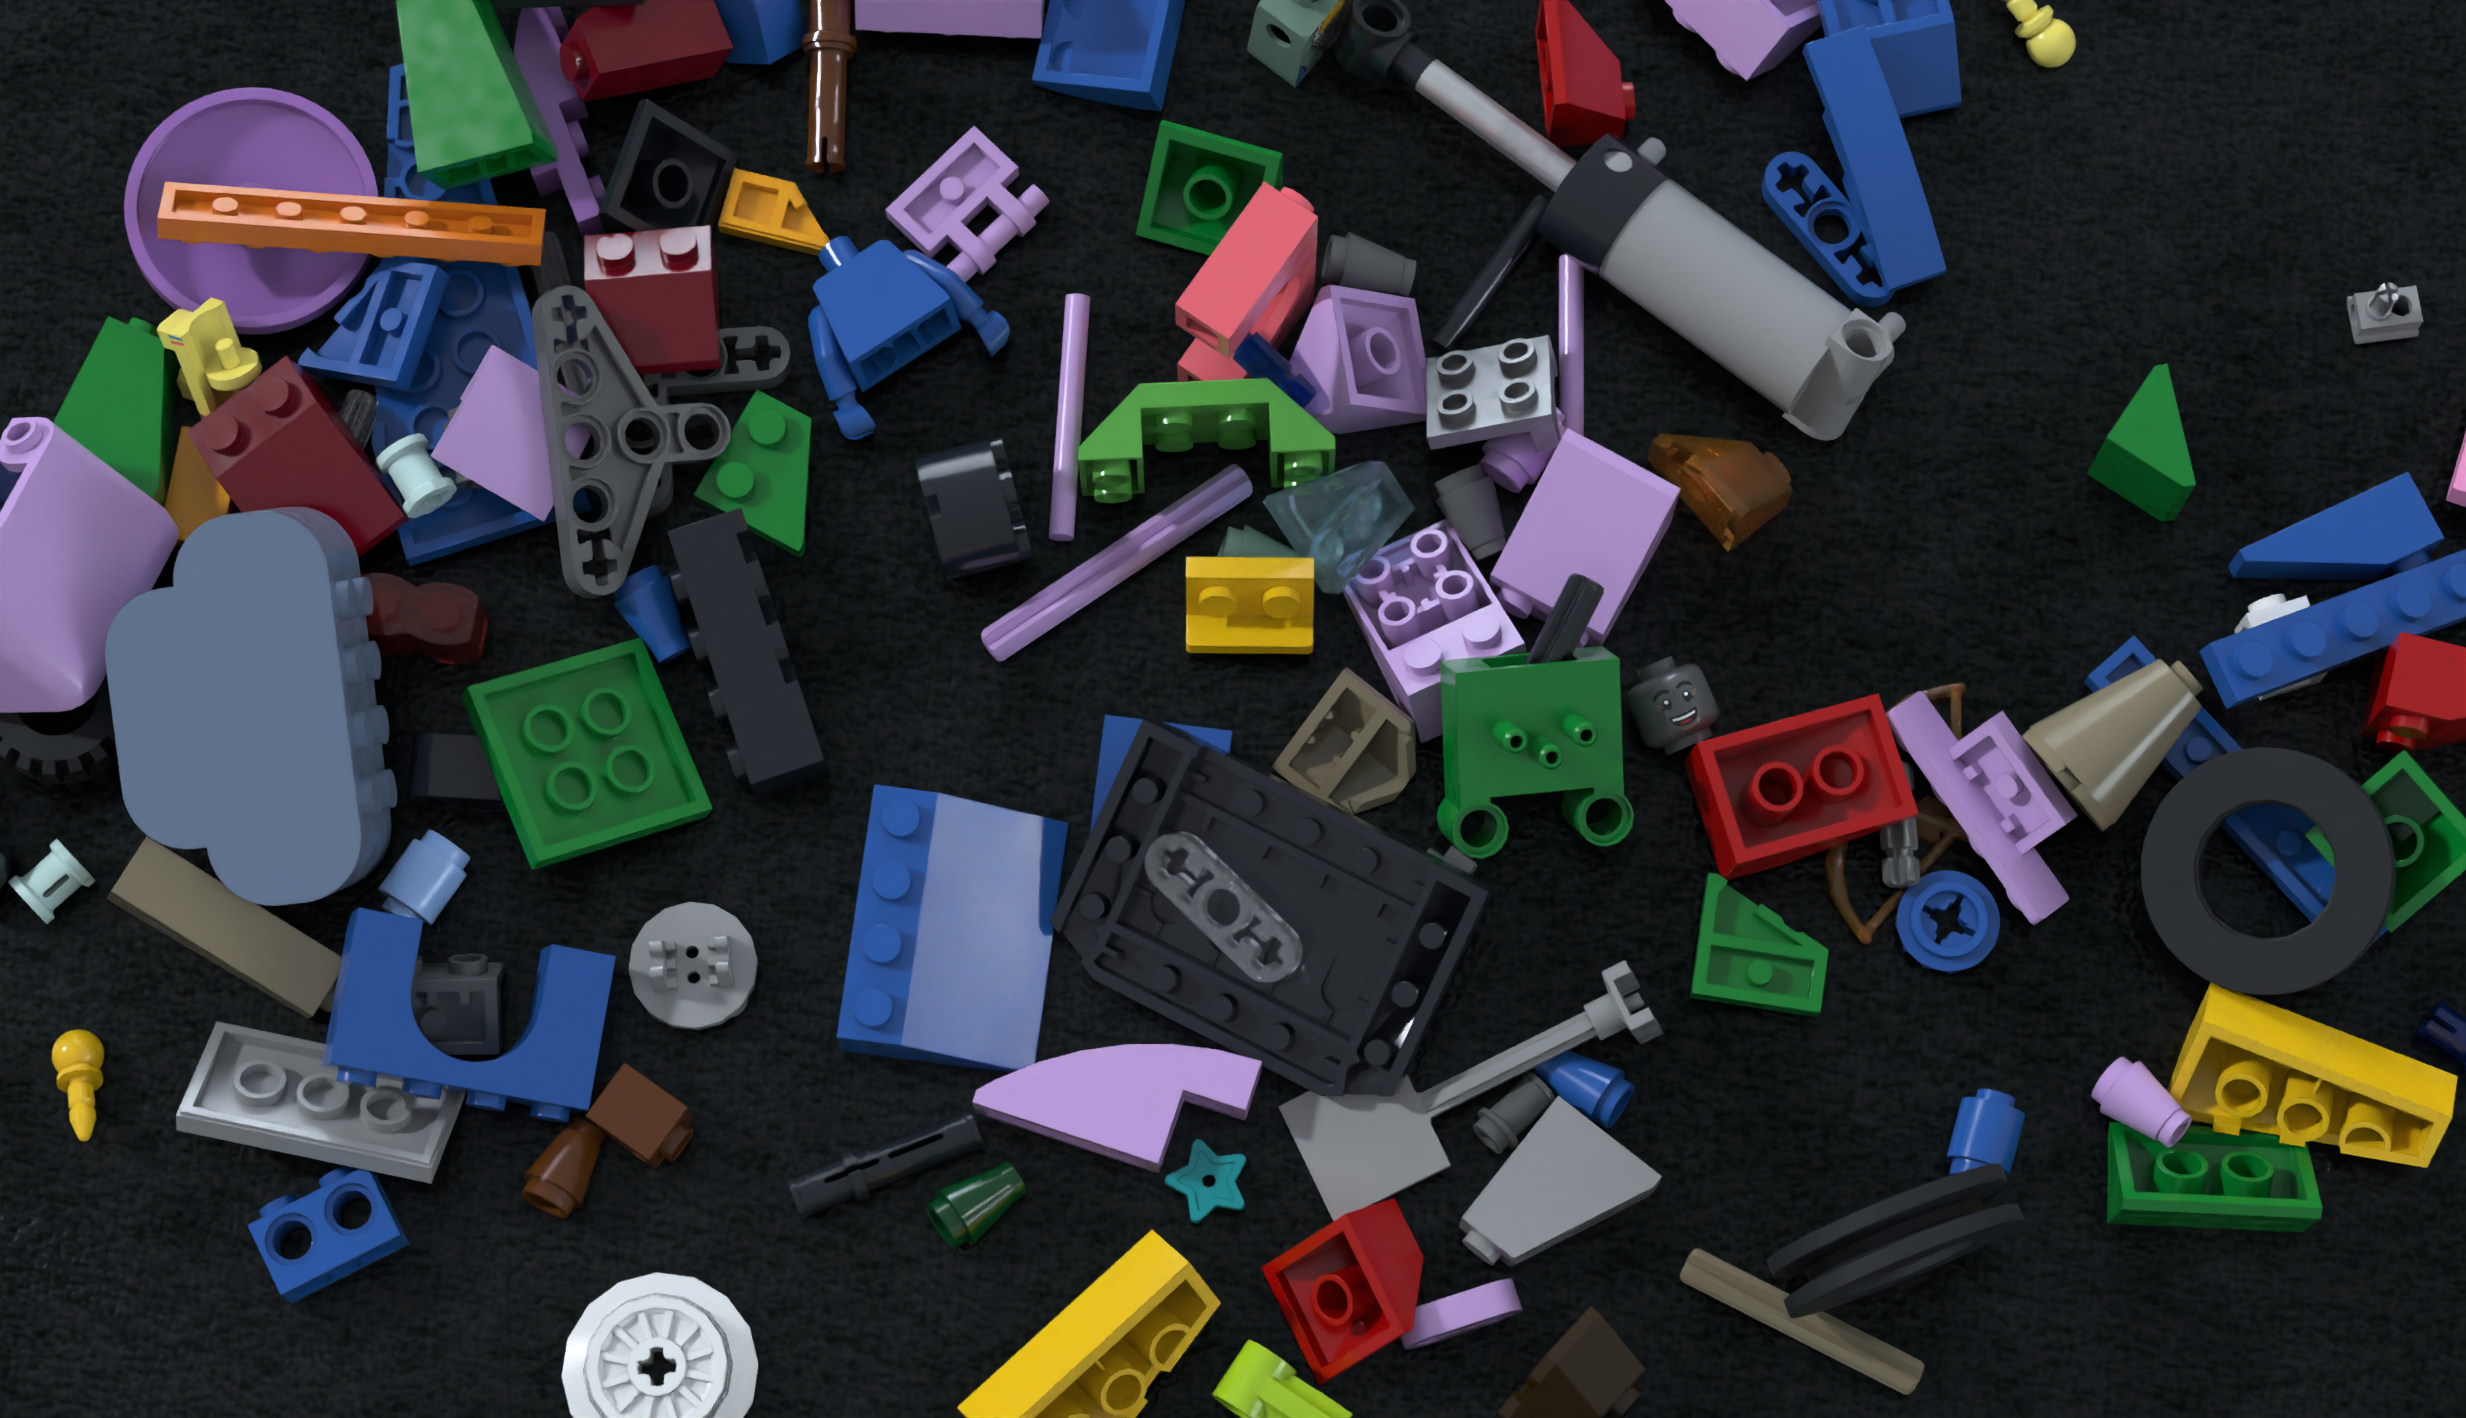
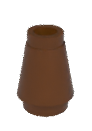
M572 1117L568 1125L562 1129L524 1174L523 1177L527 1184L521 1192L522 1196L541 1211L557 1218L566 1219L573 1208H580L601 1149L600 1145L606 1137L604 1132L584 1119Z

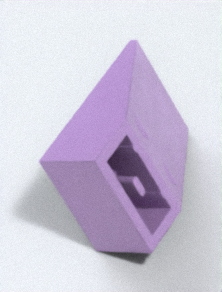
M1447 519L1333 570L1335 578L1400 709L1415 721V734L1421 744L1443 734L1440 660L1527 653L1523 639Z

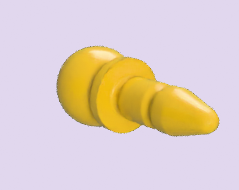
M75 1029L62 1034L56 1040L52 1049V1062L58 1072V1088L68 1093L70 1123L78 1139L85 1142L90 1139L96 1121L94 1091L103 1084V1073L100 1068L104 1062V1048L99 1038L93 1033L82 1029Z

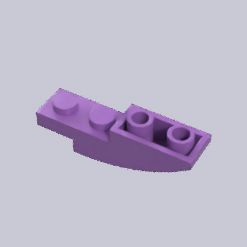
M560 7L522 8L518 20L514 56L558 153V161L530 168L540 197L564 188L583 239L586 235L605 234L598 214L606 194L604 185L599 175L587 179L580 161L581 158L587 157L591 153L578 120L589 116L584 102L581 103L573 81L570 82L566 79L560 65L559 48L562 45L561 41H564L569 33L568 26Z

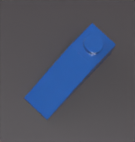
M2406 472L2240 549L2228 568L2233 578L2376 581L2393 572L2399 574L2432 562L2430 555L2442 542L2444 536L2409 472Z

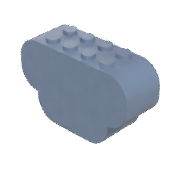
M296 506L228 514L213 518L195 529L183 543L175 561L174 586L151 590L130 600L113 619L106 637L105 663L123 799L135 824L153 840L178 849L207 847L208 856L215 873L222 883L237 896L252 903L268 906L315 901L360 882L377 868L390 842V808L396 807L397 804L395 776L391 769L385 770L382 744L388 743L389 721L385 707L377 705L374 680L380 679L381 657L377 643L369 641L366 616L371 615L373 612L372 587L368 577H361L358 555L347 532L334 519L320 511Z

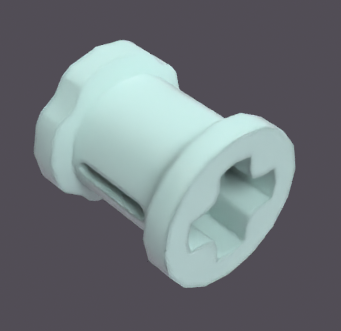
M421 433L409 435L391 444L382 451L375 461L381 474H389L404 497L405 502L402 507L409 518H417L433 512L449 501L457 490L453 480L449 477H443L427 452L430 444L424 434Z
M58 839L50 844L51 852L23 877L15 875L8 881L46 924L54 919L53 910L81 885L90 887L96 881Z

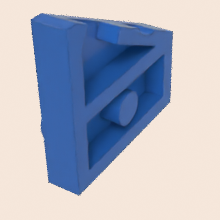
M385 258L368 277L363 290L356 297L349 299L334 317L341 324L317 353L307 348L300 356L297 365L311 375L409 391L450 276L436 265Z

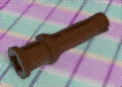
M805 0L809 3L808 33L803 35L801 39V49L804 51V55L810 58L809 123L805 168L812 172L824 173V150L828 148L827 163L830 164L829 171L830 173L844 171L846 168V161L844 160L847 60L851 59L857 50V39L851 35V7L855 0Z

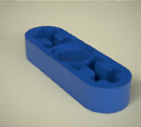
M1785 152L1774 157L1768 164L1762 181V194L1769 207L1851 301L1863 307H1878L1888 302L1895 294V291L1886 293L1882 280V287H1879L1873 281L1863 286L1858 281L1862 268L1854 257L1850 255L1845 264L1839 261L1850 254L1856 243L1860 241L1864 246L1860 247L1857 258L1867 269L1873 270L1876 268L1851 203L1807 155L1799 152ZM1782 172L1789 178H1793L1798 174L1804 177L1801 192L1811 205L1818 195L1823 197L1822 200L1812 205L1803 218L1799 215L1805 204L1802 197L1793 189H1789L1784 193L1778 189L1782 178L1780 173ZM1825 215H1835L1846 223L1849 235L1841 243H1825L1814 232L1813 224L1815 221Z

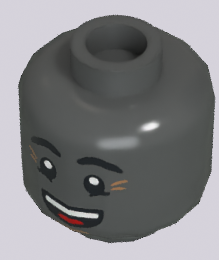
M1670 656L1637 671L1642 683L1635 685L1628 691L1626 702L1643 742L1651 748L1663 747L1666 755H1669L1713 736L1709 726L1717 721L1720 713L1703 671L1699 666L1688 663L1676 667L1673 657Z

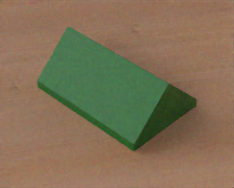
M2109 1122L2107 1223L2303 1233L2321 1219L2322 1204L2307 1142L2305 1147L2279 1143V1135L2240 1129L2239 1136L2214 1132L2212 1131L2213 1127L2189 1126L2180 1140L2172 1147L2167 1148L2161 1142L2155 1141L2120 1122Z

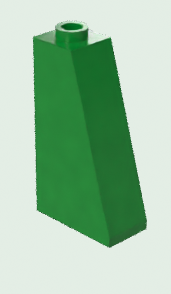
M396 0L417 173L441 189L447 190L558 161L557 148L490 0Z

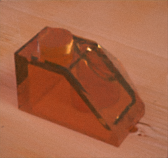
M1663 433L1651 442L1647 460L1666 481L1681 488L1679 493L1681 499L1728 552L1732 551L1787 506L1792 492V488L1788 484L1791 481L1788 471L1776 456L1770 452L1762 455L1752 442Z

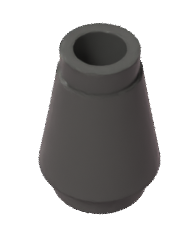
M1348 232L1346 237L1332 234L1326 248L1320 282L1326 285L1331 284L1408 297L1414 281L1416 260L1405 258L1401 254L1351 232Z
M1477 464L1437 481L1434 485L1440 497L1435 502L1468 552H1471L1474 562H1480L1503 552L1507 544L1506 532L1493 476L1486 477L1481 464Z

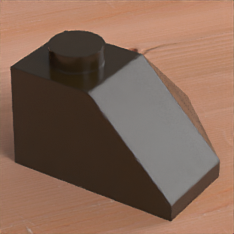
M1591 1306L1543 1357L1524 1383L1526 1384L1519 1392L1516 1390L1497 1411L1495 1418H1603L1608 1412L1614 1418H1621L1644 1392L1636 1382L1642 1376L1645 1368L1606 1320Z

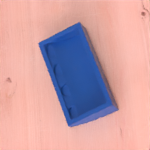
M1050 0L1033 72V83L1049 90L1092 101L1161 112L1186 0Z

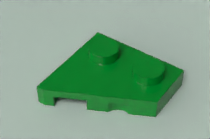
M757 389L731 431L730 441L726 449L715 458L695 491V501L717 514L742 508L749 531L801 558L806 548L805 524L807 502L809 501V461L812 454L813 438L812 419Z
M1708 873L1690 998L1818 1018L1821 1013L1829 950L1804 932H1796L1788 927L1782 917L1763 904L1756 905L1727 885L1728 880L1721 875Z

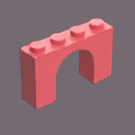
M1264 182L1176 302V325L1196 337L1177 363L1178 382L1257 379L1314 300L1318 216L1313 214L1314 208L1311 203L1296 191L1286 187L1278 191Z

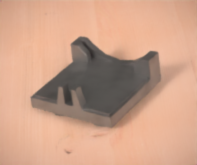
M1549 335L1530 339H1513L1504 344L1468 351L1456 350L1442 356L1426 358L1427 440L1430 450L1529 431L1536 452L1556 449L1561 438L1556 413L1554 382L1555 377L1559 375Z

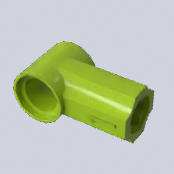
M1247 1340L1211 1394L1218 1402L1241 1418L1352 1417V1413L1344 1409V1407L1296 1377L1297 1372L1291 1365L1252 1340Z

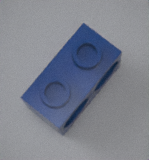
M350 1166L340 1167L319 1180L320 1189L300 1199H297L295 1194L280 1197L260 1209L259 1213L262 1218L247 1225L280 1295L291 1304L410 1244L377 1175L373 1171L357 1170L355 1167ZM355 1199L369 1200L371 1203V1215L366 1224L353 1230L343 1228L341 1224L343 1208ZM298 1228L309 1229L312 1235V1243L308 1252L298 1259H285L282 1254V1242L286 1235Z

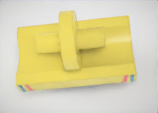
M211 297L194 312L186 309H177L160 323L157 328L163 347L175 351L181 369H179L177 383L182 396L195 402L201 420L261 374L262 365L257 352L251 348L241 347L225 302Z

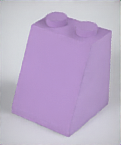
M1567 428L1490 575L1489 587L1506 612L1522 619H1527L1529 614L1546 622L1568 577L1572 573H1578L1596 581L1604 588V594L1576 648H1584L1585 644L1590 647L1602 646L1669 528L1681 488Z

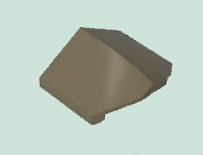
M1346 667L1277 758L1272 768L1294 786L1354 815L1396 800L1418 771L1415 721Z

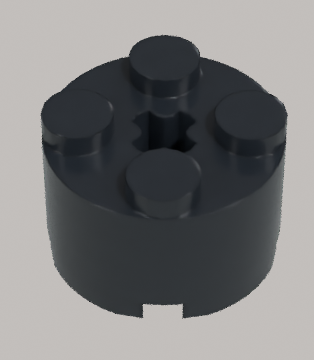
M1001 437L973 442L915 459L920 484L947 580L957 577L962 578L1033 557Z

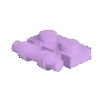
M973 126L885 210L887 218L928 257L933 258L947 243H950L959 252V255L946 267L955 271L966 283L976 272L983 275L996 263L994 255L1016 234L1023 237L1036 224L1034 217L1049 204V200L1035 185H1031L1016 199L1006 187L1019 176L1018 166L981 131ZM989 205L998 213L999 217L976 237L966 225Z

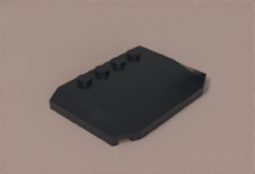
M1146 718L1141 722L1050 922L1058 933H1064L1082 957L1080 963L1095 981L1244 1057L1262 1061L1263 1067L1320 1096H1344L1346 1094L1394 1096L1398 1093L1492 895L1493 889L1472 874L1182 729L1152 718Z

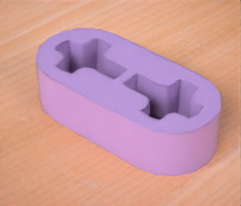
M1509 1278L1495 1281L1416 1307L1413 1330L1401 1337L1404 1349H1414L1520 1313L1523 1309L1513 1280Z

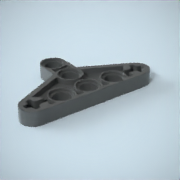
M564 285L546 292L537 299L532 309V326L562 572L566 584L573 593L582 598L594 599L613 593L623 585L663 466L693 464L717 457L726 449L730 441L731 428L725 414L721 409L712 404L689 403L658 406L590 296L577 286ZM562 300L565 310L575 311L577 316V322L568 325L566 331L564 323L562 321H553L551 315L552 310L561 306ZM582 339L586 342V350L573 348L558 354L554 350V346L567 340L568 345ZM564 362H573L579 365L585 372L587 379L586 388L578 397L568 395L558 384L557 371ZM691 416L702 417L712 428L713 440L706 450H697L686 440L684 434L685 424ZM632 420L642 421L652 430L654 445L647 455L633 452L626 443L625 430ZM572 425L585 427L593 436L594 450L586 460L577 459L566 448L565 434ZM580 488L591 489L601 500L602 513L594 523L584 522L574 512L572 506L573 497ZM605 529L609 531L610 541L602 539L591 543V540L581 544L578 543L577 535L586 536ZM593 552L596 562L606 563L608 568L607 574L599 577L597 584L594 575H584L582 569L583 563L592 560Z

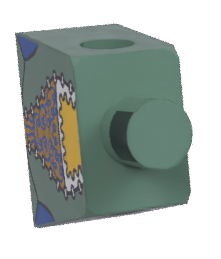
M1260 0L1256 7L1247 52L1296 88L1338 38L1354 0ZM1283 30L1289 37L1291 44L1279 39L1277 34Z

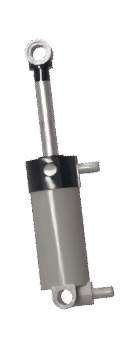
M1354 0L1334 44V55L1338 63L1346 71L1366 79L1381 77L1389 79L1395 74L1555 192L1537 227L1539 236L1596 278L1602 277L1785 412L1782 417L1807 435L1824 441L1835 440L1842 435L1871 384L1893 362L1895 354L1892 343L1906 328L1905 321L1899 314L1889 312L1877 323L1858 308L1851 311L1674 182L1673 176L1656 165L1666 155L1664 144L1657 138H1648L1636 150L1614 133H1607L1596 141L1577 162L1417 45L1419 34L1410 28L1411 15L1407 7L1400 0Z

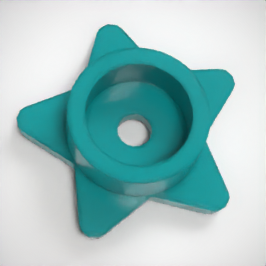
M1196 1139L1192 1143L1188 1165L1170 1173L1165 1177L1164 1181L1167 1186L1187 1197L1190 1220L1193 1223H1199L1212 1210L1218 1208L1242 1211L1245 1208V1202L1236 1185V1180L1247 1159L1243 1154L1217 1156L1201 1139ZM1207 1175L1215 1178V1184L1211 1187H1206L1203 1184V1178Z

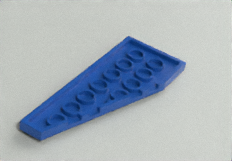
M404 63L390 67L387 140L389 144L384 197L499 206L491 179L443 190L417 173ZM408 256L389 257L436 265L450 277L409 391L375 386L376 413L372 430V446L376 459L391 444L417 433L424 434L430 446L427 452L430 456L444 433L443 424L448 421V411L460 406L462 394L491 345L498 347L538 371L532 312L517 266L508 267L492 262L464 260L442 262L434 258ZM431 457L441 475L451 478L455 484V470ZM381 474L382 479L403 509L402 506L405 499L389 474ZM457 488L452 498L431 513L417 518H409L397 530L406 560L410 566L555 522V506L553 505L543 522L486 488ZM580 488L573 497L572 506L576 515L592 510L586 488Z

